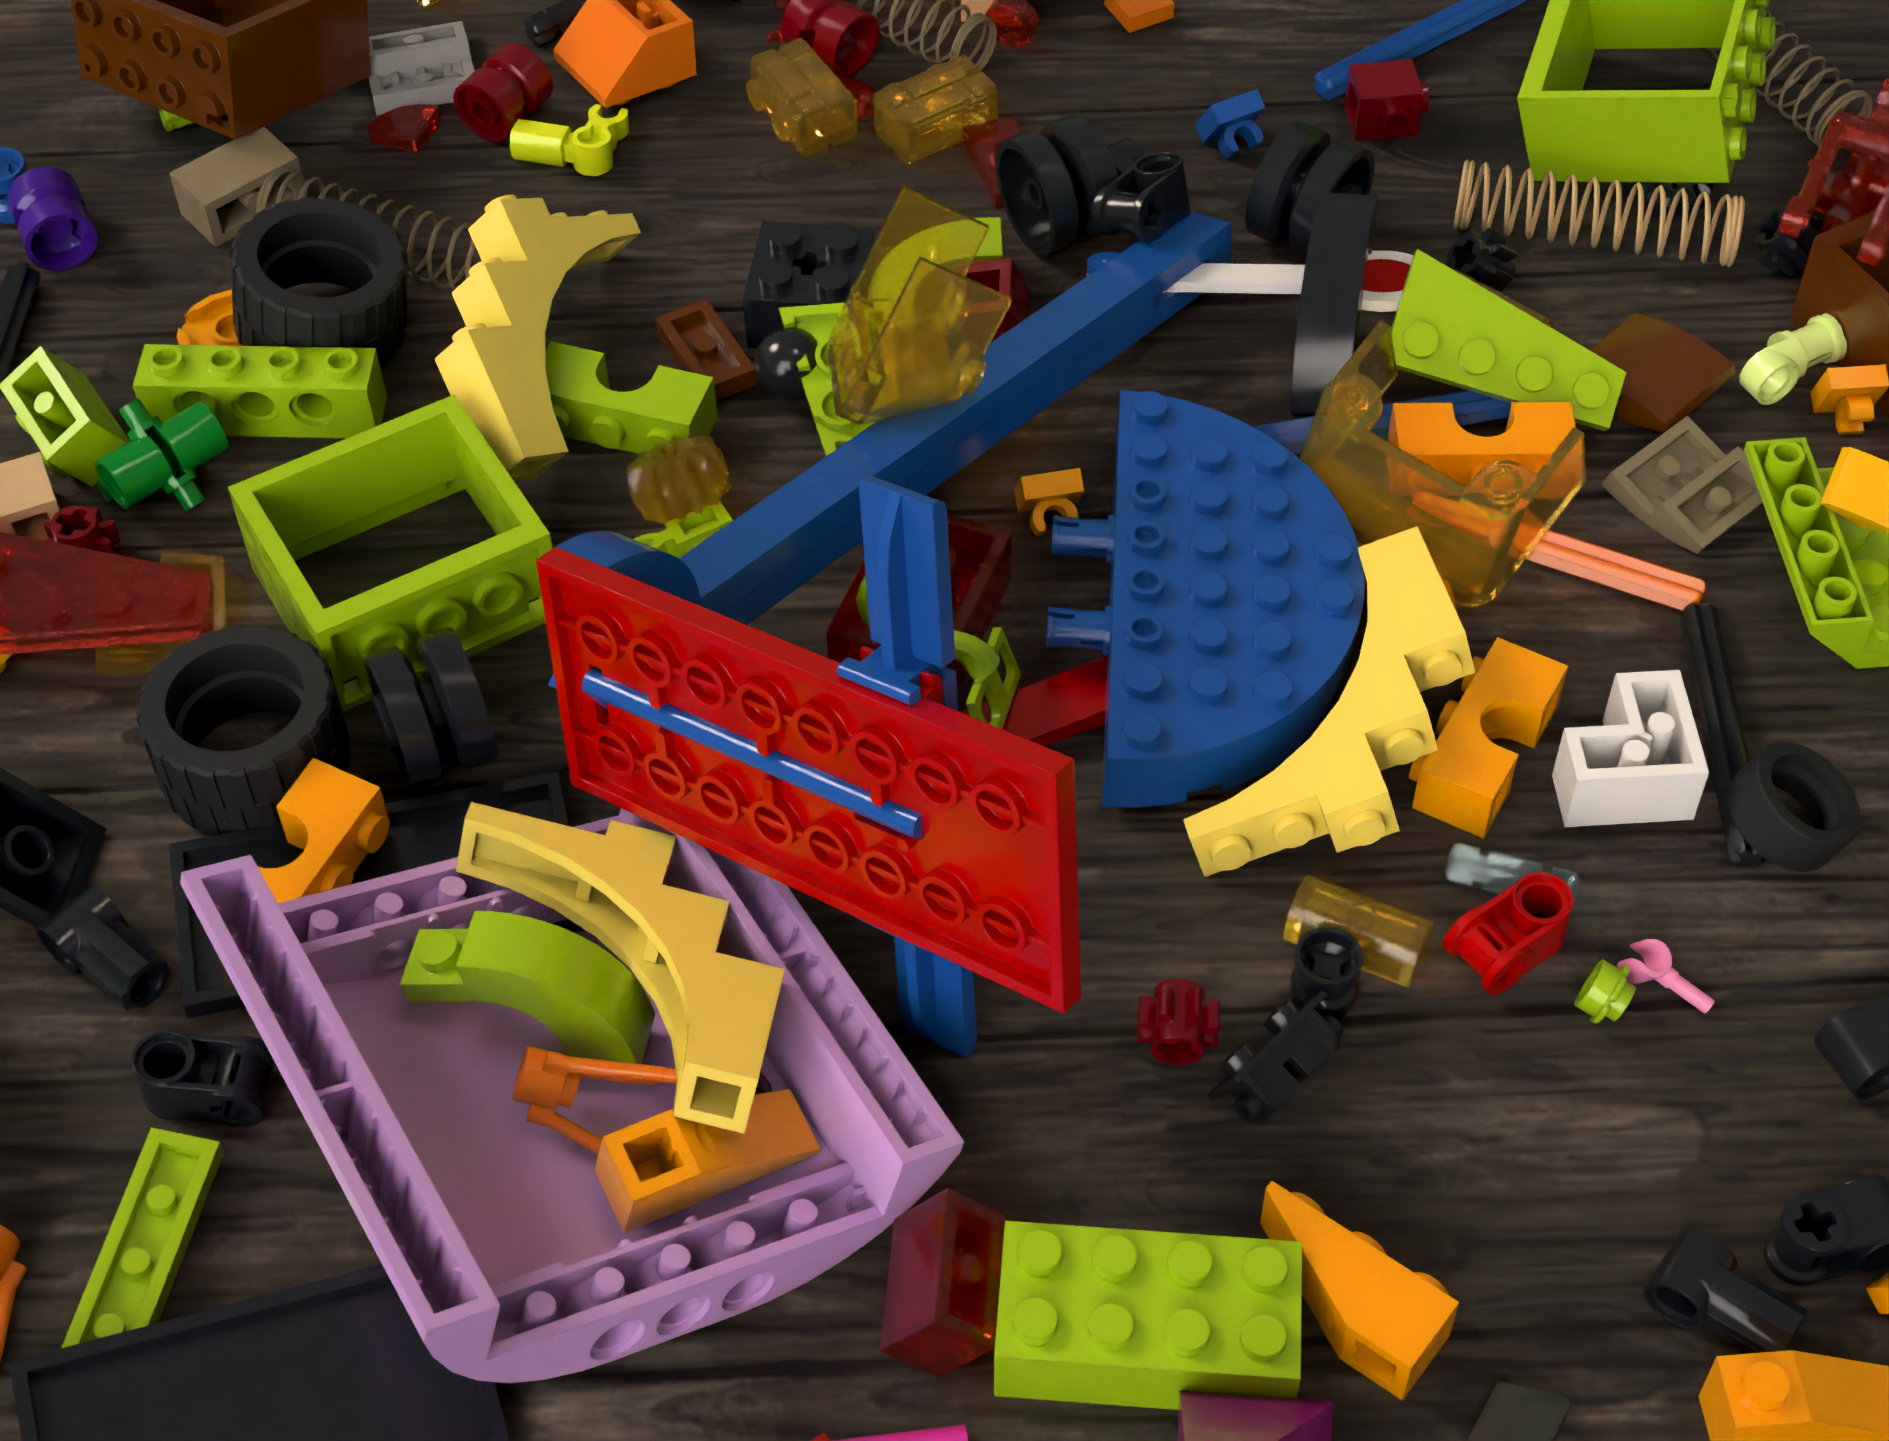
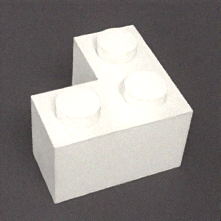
M1680 670L1616 673L1603 717L1604 726L1564 728L1552 773L1564 827L1694 820L1709 770Z

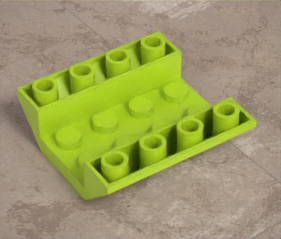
M1806 437L1746 441L1744 452L1809 633L1856 669L1888 667L1889 534L1878 529H1863L1820 504L1834 467L1817 469Z

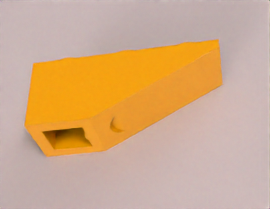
M789 1088L754 1095L744 1134L674 1117L673 1109L602 1137L594 1171L623 1232L627 1233L819 1154L821 1149Z
M1271 1181L1265 1189L1260 1224L1269 1239L1302 1242V1296L1340 1360L1403 1401L1449 1338L1459 1301L1449 1296L1446 1288L1432 1276L1423 1272L1414 1273L1386 1255L1382 1246L1372 1237L1362 1232H1351L1327 1217L1321 1207L1310 1197L1299 1192L1290 1193Z

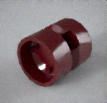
M791 0L782 18L781 32L783 40L789 46L808 57L815 58L821 65L839 76L850 77L861 71L874 55L879 42L880 26L879 21L874 15L853 3L845 2V0Z
M506 43L482 64V68L474 71L455 89L453 95L454 105L461 120L476 135L490 142H502L510 136L511 130L518 119H524L523 117H528L534 113L551 96L553 81L547 66L538 55L518 43Z

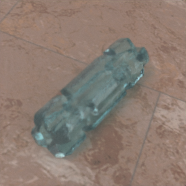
M1461 843L1454 844L1450 851L1446 867V878L1449 881L1471 886L1472 881L1475 880L1483 882L1481 889L1502 893L1518 882L1523 876L1531 873L1546 872L1564 880L1572 890L1573 899H1575L1579 883V876L1575 871L1553 866L1552 871L1548 872L1542 870L1543 863L1490 851L1489 857L1479 855L1480 848Z

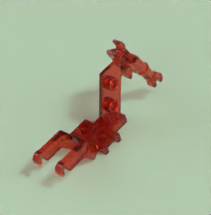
M1887 78L1870 118H1864L1849 112L1836 113L1831 118L1814 159H1809L1807 167L1810 169L1799 196H1793L1778 228L1779 232L1798 238L1801 230H1805L1812 210L1827 214L1821 233L1877 211L1856 259L1873 266L1878 265L1880 258L1883 259L1889 246V79ZM1839 148L1852 151L1846 171L1830 172Z

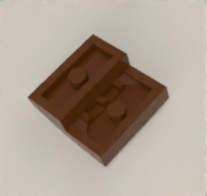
M1638 313L1631 315L1590 349L1593 353L1627 372L1616 406L1618 421L1663 433L1685 418L1736 374L1734 363L1704 341L1669 323Z

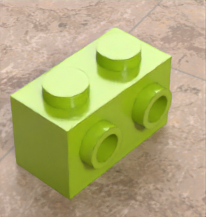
M39 346L0 383V389L16 412L15 418L17 422L31 435L39 447L44 463L62 478H67L71 474L93 487L100 481L95 461L129 441L86 375L42 346Z

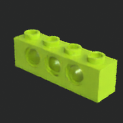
M144 344L133 382L136 398L141 400L152 418L158 415L163 422L195 402H201L217 418L226 436L349 438L382 424L387 400L376 348Z

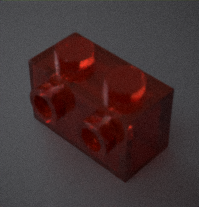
M947 1188L894 1219L880 1352L940 1377L995 1349L1005 1226L1004 1214Z

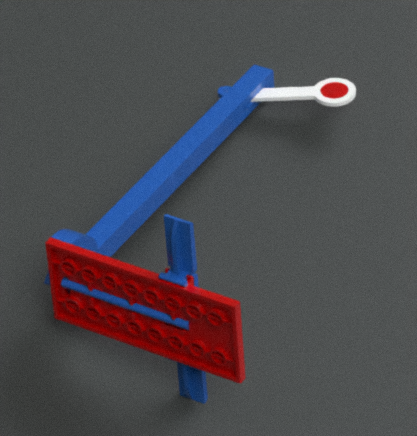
M1191 211L1187 217L1174 223L1158 239L1152 242L1139 240L1122 253L1100 252L1090 256L1087 259L1086 278L680 558L618 533L594 531L568 539L536 559L554 671L548 685L557 690L571 784L894 936L901 1027L964 1058H967L973 1052L977 1043L973 972L1064 1014L1081 998L1074 758L958 711L956 671L945 667L955 659L947 508L944 502L926 495L1201 294H1301L1305 265L1231 264V222ZM1372 251V254H1368L1361 310L1375 312L1397 311L1413 255L1397 251ZM863 541L870 637L872 641L881 644V646L875 650L867 646L861 647L860 662L848 657L839 663L748 626L756 618Z

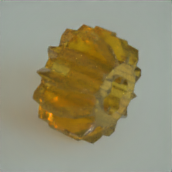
M694 433L683 438L674 436L662 444L655 443V447L651 450L639 453L636 460L631 462L626 469L629 492L636 508L640 509L645 520L657 521L661 524H666L677 518L684 521L688 516L695 513L702 514L703 509L718 504L722 496L731 488L726 461L721 449L717 448L713 437L700 436Z

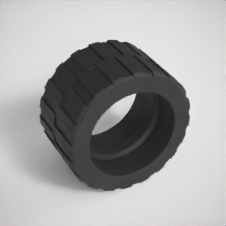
M307 197L290 202L287 200L274 204V207L267 210L263 209L253 215V219L244 223L239 229L238 237L232 243L230 261L233 325H235V334L240 344L243 346L376 348L380 365L387 363L394 356L396 349L401 347L407 323V251L405 245L401 243V236L396 229L390 227L380 215L366 210L363 206L342 202L340 199H313V197ZM306 283H330L354 290V292L341 296L318 298L298 295L286 289Z
M259 624L255 626L234 625L226 626V629L214 632L208 631L197 635V638L186 644L182 643L173 649L167 658L159 661L151 671L152 674L148 681L144 682L139 693L140 704L136 707V719L140 727L139 732L165 800L171 810L182 817L183 822L193 828H200L206 831V834L219 835L281 823L276 806L312 758L345 772L350 767L352 753L349 744L351 740L331 669L326 659L319 655L318 649L313 644L300 639L297 634L288 630H278L268 625ZM278 712L294 717L274 737L249 748L234 751H212L198 747L212 730L233 718L245 714Z

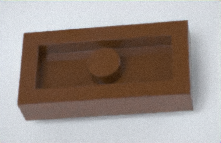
M707 299L655 318L657 335L681 370L714 377L716 401L758 385L753 363Z

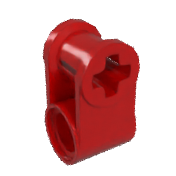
M1537 872L1523 876L1518 882L1484 905L1477 906L1460 917L1445 935L1442 942L1443 949L1453 957L1460 955L1482 978L1481 987L1487 994L1491 996L1499 995L1517 983L1525 973L1550 956L1555 955L1563 947L1574 903L1572 890L1564 880L1553 874ZM1537 913L1544 915L1547 918H1539L1532 916L1531 914Z

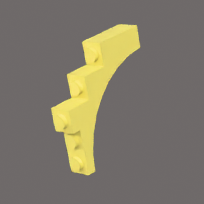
M509 194L489 202L485 206L486 213L468 228L482 261L470 268L468 272L470 276L452 292L466 327L458 330L452 336L453 343L435 358V362L450 395L456 396L514 482L535 479L569 452L553 410L546 374L545 331L552 299L565 274L581 266L609 261L635 239L641 231L632 213L608 215L607 211L600 210L586 216L568 217L564 212L550 215L543 198L517 199L515 195Z
M1418 526L1358 547L1367 581L1368 622L1359 660L1339 701L1313 735L1274 771L1231 799L1183 819L1204 877L1224 870L1237 869L1249 861L1286 848L1302 846L1309 840L1326 834H1330L1335 850L1339 853L1356 846L1372 844L1381 837L1400 831L1390 795L1380 771L1396 765L1411 763L1421 756L1438 751L1428 710L1420 692L1436 686L1450 684L1456 679L1475 673L1466 632Z
M471 802L464 820L456 872L507 887L546 905L601 941L630 968L654 1000L669 1033L677 1073L673 1116L744 1134L759 1080L785 969L718 953L730 901L666 885L677 836L610 820L606 835Z

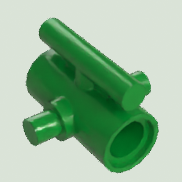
M139 398L119 409L118 411L131 429L127 433L130 441L95 461L96 471L100 478L96 485L102 497L108 503L115 500L123 509H129L159 490L164 489L167 495L173 492L185 512L205 501V497L193 481V479L198 477L194 470L229 448L226 434L210 409L201 402H195L163 422L158 415L152 418Z

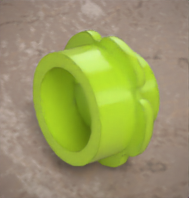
M1604 959L1600 960L1581 987L1574 1006L1591 1015L1589 1021L1595 1024L1601 1022L1605 1016L1614 1022L1618 1020L1627 1008L1636 990V986L1627 982L1626 977L1630 973V968L1626 964L1617 968Z

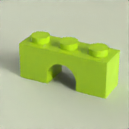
M550 341L545 350L546 374L553 410L563 437L600 445L604 448H614L645 455L661 461H671L688 466L695 465L718 419L714 377L659 365L652 379L645 386L628 392L613 391L609 388L605 353Z

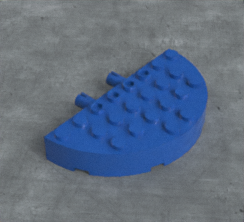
M1120 390L1114 450L1112 515H1109L1108 520L1053 516L1051 555L1106 558V564H1110L1109 606H1105V611L1048 607L1046 647L1048 648L1072 647L1102 650V656H1107L1102 807H1147L1184 802L1187 800V793L1201 791L1219 785L1221 791L1234 788L1260 776L1288 758L1313 735L1329 714L1330 707L1340 693V690H1343L1349 674L1364 605L1365 578L1355 533L1344 510L1329 488L1313 470L1282 444L1239 419L1203 405L1164 396L1154 391Z

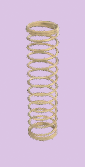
M1468 159L1464 161L1453 226L1455 230L1458 228L1460 231L1467 230L1483 175L1482 231L1484 232L1488 227H1491L1506 176L1504 235L1510 236L1528 178L1525 237L1530 240L1534 234L1542 201L1550 180L1547 240L1551 243L1554 241L1566 196L1572 182L1569 243L1573 246L1576 243L1586 204L1594 184L1591 246L1593 249L1598 245L1607 209L1616 187L1613 250L1615 252L1619 250L1629 211L1638 190L1635 253L1637 255L1641 253L1651 213L1660 192V224L1657 256L1659 258L1663 256L1674 212L1682 195L1683 216L1679 259L1681 261L1685 259L1693 224L1704 198L1705 224L1701 262L1704 264L1707 261L1714 230L1721 209L1727 200V215L1721 241L1720 264L1722 267L1725 265L1730 267L1734 263L1744 219L1745 199L1743 196L1738 197L1735 195L1732 199L1729 194L1722 196L1710 224V197L1707 191H1703L1696 199L1688 222L1689 204L1686 190L1682 188L1676 193L1666 219V192L1664 187L1660 185L1652 194L1643 221L1644 189L1642 184L1638 182L1633 186L1621 219L1622 188L1620 181L1616 179L1608 189L1599 217L1600 187L1599 181L1595 176L1587 184L1576 219L1578 185L1577 178L1573 173L1568 176L1554 218L1556 181L1555 174L1551 170L1543 180L1532 217L1534 176L1532 169L1528 168L1525 170L1520 181L1510 216L1512 171L1511 167L1506 165L1500 174L1488 215L1489 164L1485 162L1481 165L1470 200L1475 162L1474 160L1469 162Z

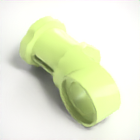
M1825 313L1810 318L1806 326L1795 331L1785 330L1772 334L1767 341V347L1757 352L1745 364L1739 376V383L1760 404L1770 405L1776 403L1792 390L1798 379L1805 375L1807 368L1821 362L1828 364L1844 358L1847 352V341L1841 325L1833 316Z

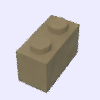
M262 127L210 151L169 174L181 215L209 242L218 247L238 236V231L243 224L253 219V215L256 214V202L264 180L272 171L285 167L301 172L298 157L271 132ZM288 174L281 175L273 184L268 195L266 210L274 207V204H276L279 189ZM291 180L285 187L281 202L287 200L290 202L292 200Z

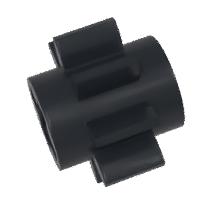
M1789 204L1786 208L1780 207L1770 211L1760 221L1755 232L1756 240L1754 244L1762 249L1757 257V261L1774 274L1782 270L1790 277L1793 276L1794 272H1804L1814 237L1821 234L1818 229L1822 226L1824 220L1807 206L1799 211L1792 204Z
M1489 227L1483 234L1468 229L1466 235L1458 238L1450 247L1447 255V266L1496 295V292L1506 288L1512 281L1516 267L1514 258L1518 254L1516 251L1505 246L1507 236Z

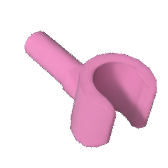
M1646 939L1630 944V947L1642 956L1645 964L1634 958L1619 961L1617 968H1620L1623 964L1630 968V973L1626 977L1627 982L1640 984L1654 979L1665 988L1674 991L1702 1013L1706 1014L1715 1000L1680 976L1679 972L1671 967L1672 956L1664 942L1658 939Z

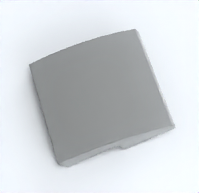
M462 21L369 37L371 76L368 78L377 116L453 103L455 89L475 71Z

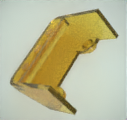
M902 187L837 317L828 341L827 351L835 413L837 416L857 425H864L956 402L963 393L972 395L975 392L986 368V361L982 358L1012 303L1011 297L965 277L989 230L987 224L910 188Z
M1380 320L1325 388L1300 460L1313 470L1334 495L1344 510L1360 547L1418 526L1438 572L1452 586L1455 603L1467 607L1484 605L1497 596L1586 482L1584 433L1573 427L1538 473L1515 461L1500 460L1484 466L1470 483L1464 486L1369 431L1382 413V394L1398 376L1391 327Z

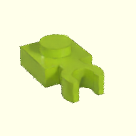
M718 499L664 522L666 527L664 531L644 534L633 540L680 558L728 525L733 519Z

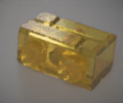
M799 38L781 45L779 51L772 48L752 56L751 61H749L751 80L746 83L749 100L756 111L765 110L771 117L774 131L782 142L790 140L797 150L807 157L826 150L830 143L836 146L855 138L857 133L856 99L806 41Z
M965 54L946 63L935 64L927 71L900 83H890L873 95L874 128L876 134L889 148L893 147L894 153L906 165L998 124V91L996 84L983 72L979 73L978 67Z

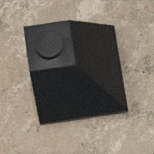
M0 768V908L37 927L83 891L107 828Z

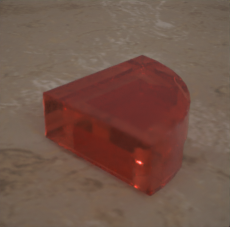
M427 104L407 105L380 115L367 127L370 142L418 154L441 122L439 106Z

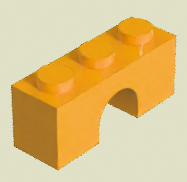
M1512 402L1506 432L1492 437L1477 436L1462 429L1456 422L1453 403H1393L1387 438L1393 496H1416L1419 490L1423 489L1441 495H1571L1581 455L1571 402Z
M1499 637L1496 638L1485 659L1477 656L1473 658L1475 673L1464 676L1461 691L1465 693L1461 700L1456 702L1450 699L1446 703L1435 729V734L1439 736L1436 740L1438 751L1421 756L1413 761L1409 773V779L1417 782L1412 805L1413 809L1483 839L1510 792L1519 755L1494 744L1490 740L1497 738L1510 739L1534 749L1559 705L1568 670V665Z
M312 758L276 806L287 842L304 851L296 860L285 866L258 868L277 903L351 885L354 872L368 853H374L381 847L389 831L390 821L381 788Z

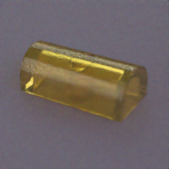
M1307 874L1301 882L1291 905L1283 939L1297 944L1304 934L1319 927H1335L1347 931L1357 939L1363 949L1364 962L1362 970L1409 988L1433 937L1435 921Z

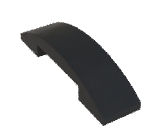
M1320 192L1309 239L1299 304L1292 375V416L1311 417L1351 410L1357 368L1354 357L1368 254H1372L1379 202L1378 195Z

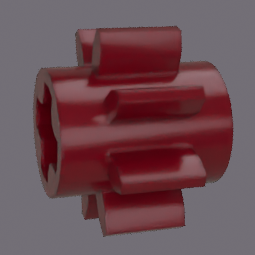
M81 505L63 508L53 516L51 522L43 524L48 539L39 543L47 565L58 564L64 579H68L70 576L76 579H91L105 572L110 563L118 561L113 546L120 543L121 539L113 519L103 521L99 508L96 506L91 509Z
M1181 978L1168 979L1156 985L1153 997L1145 995L1139 997L1136 1041L1145 1044L1151 1043V1053L1157 1060L1171 1065H1187L1201 1059L1204 1047L1216 1048L1218 1046L1220 1001H1205V990L1197 982Z

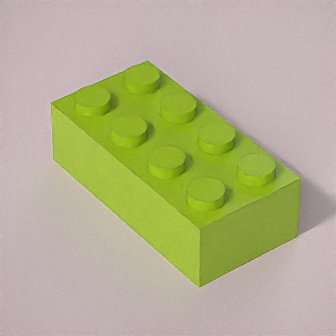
M1005 1221L994 1352V1396L1179 1410L1180 1391L1297 1398L1301 1381L1302 1242Z

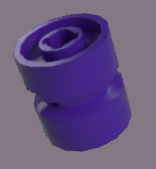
M56 167L31 169L15 179L9 188L7 202L28 258L36 266L49 271L69 270L87 261L96 250L98 236L76 180L68 172Z

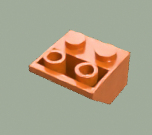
M586 0L553 49L554 59L605 108L623 105L633 98L658 89L669 88L679 81L697 75L693 20L671 0Z

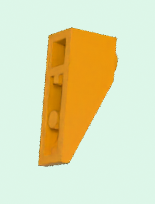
M1795 1350L1716 1356L1699 1393V1400L1710 1441H1889V1366Z

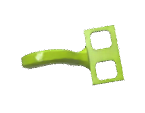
M864 576L856 600L858 611L864 623L870 628L866 576ZM993 628L988 643H985L976 636L954 630V660L960 662L974 679L966 701L969 714L973 718L986 722L981 711V702L985 693L992 714L989 724L1002 729L1021 676L1003 628ZM999 651L1006 666L1004 683H1002L997 671L1000 661Z

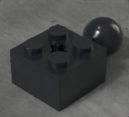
M762 221L743 295L747 348H758L754 360L755 374L762 388L771 396L783 401L806 399L801 378L813 371L817 365L815 359V350L818 345L817 340L812 334L801 328H784L779 308L868 301V288L875 271L874 230ZM806 353L811 371L799 372L797 362Z

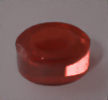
M993 0L985 14L995 21L997 29L996 40L1008 46H1023L1027 44L1039 23L1036 10L1026 0Z

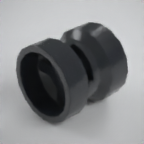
M1319 927L1304 934L1299 939L1295 948L1294 970L1291 974L1289 985L1290 997L1293 996L1302 1004L1323 990L1327 996L1314 1009L1321 1016L1329 1014L1335 1019L1344 1017L1352 1010L1357 999L1358 980L1362 973L1364 962L1363 949L1357 939L1347 931L1335 927Z

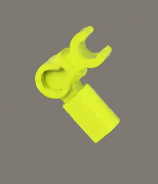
M595 104L588 111L589 120L585 126L576 129L573 133L569 126L518 119L510 133L511 156L515 160L565 167L567 162H571L575 170L582 175H603L613 168V152L617 147L618 140L623 139L629 133L628 109L621 108L618 115L613 118H603L602 106Z

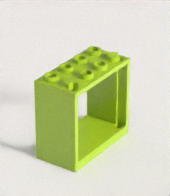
M1550 0L1517 97L1529 165L1533 171L1534 181H1543L1546 174L1552 170L1555 174L1556 182H1566L1568 176L1574 173L1577 182H1589L1591 178L1596 176L1599 182H1613L1618 179L1620 182L1729 183L1735 160H1743L1745 156L1747 141L1745 123H1753L1755 119V86H1763L1766 75V56L1764 52L1765 50H1772L1775 43V18L1766 17V7L1769 6L1770 0ZM1721 48L1710 90L1582 91L1595 49Z
M455 395L446 397L228 487L254 573L288 630L297 634L300 639L313 644L318 649L319 655L326 659L332 672L343 712L370 701L373 696L364 666V655L396 646L406 653L417 678L420 679L422 676L416 656V646L418 638L451 627L457 634L467 657H470L546 623L536 559L553 549L550 533ZM466 489L496 534L492 538L326 609H323L295 563V560ZM536 597L539 598L538 600H535V601H533V602H531V603L528 604V601H529V600H532V599H534V598H536ZM356 677L355 680L343 684L344 681Z

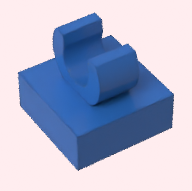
M1258 89L1211 105L1194 126L1202 144L1218 139L1220 153L1224 158L1229 159L1239 150L1234 139L1235 134L1244 137L1250 151L1255 150L1263 142L1262 130L1254 121L1266 107Z

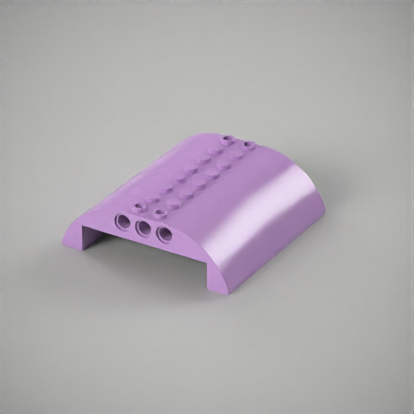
M620 808L618 816L575 826L574 828L606 835L610 820L677 836L666 885L730 901L718 953L785 969L761 1072L771 1084V1092L790 1088L821 1149L819 1154L627 1233L623 1232L594 1171L598 1155L550 1127L525 1121L529 1105L512 1100L517 1074L527 1045L567 1055L559 1038L542 1022L526 1013L507 1006L486 1002H409L399 985L419 929H468L474 911L512 913L546 921L551 924L568 920V918L554 909L507 887L456 872L458 857L282 903H277L251 855L181 872L180 885L432 1357L448 1370L477 1381L516 1383L545 1380L581 1372L767 1303L814 1279L882 1233L913 1206L943 1175L960 1154L964 1144L959 1133L786 884ZM588 931L576 932V934L609 952L633 974L630 968ZM645 990L656 1014L642 1064L676 1069L671 1038L654 1000ZM580 1077L571 1108L558 1105L555 1112L602 1138L607 1134L673 1109L677 1083L659 1082L656 1086Z

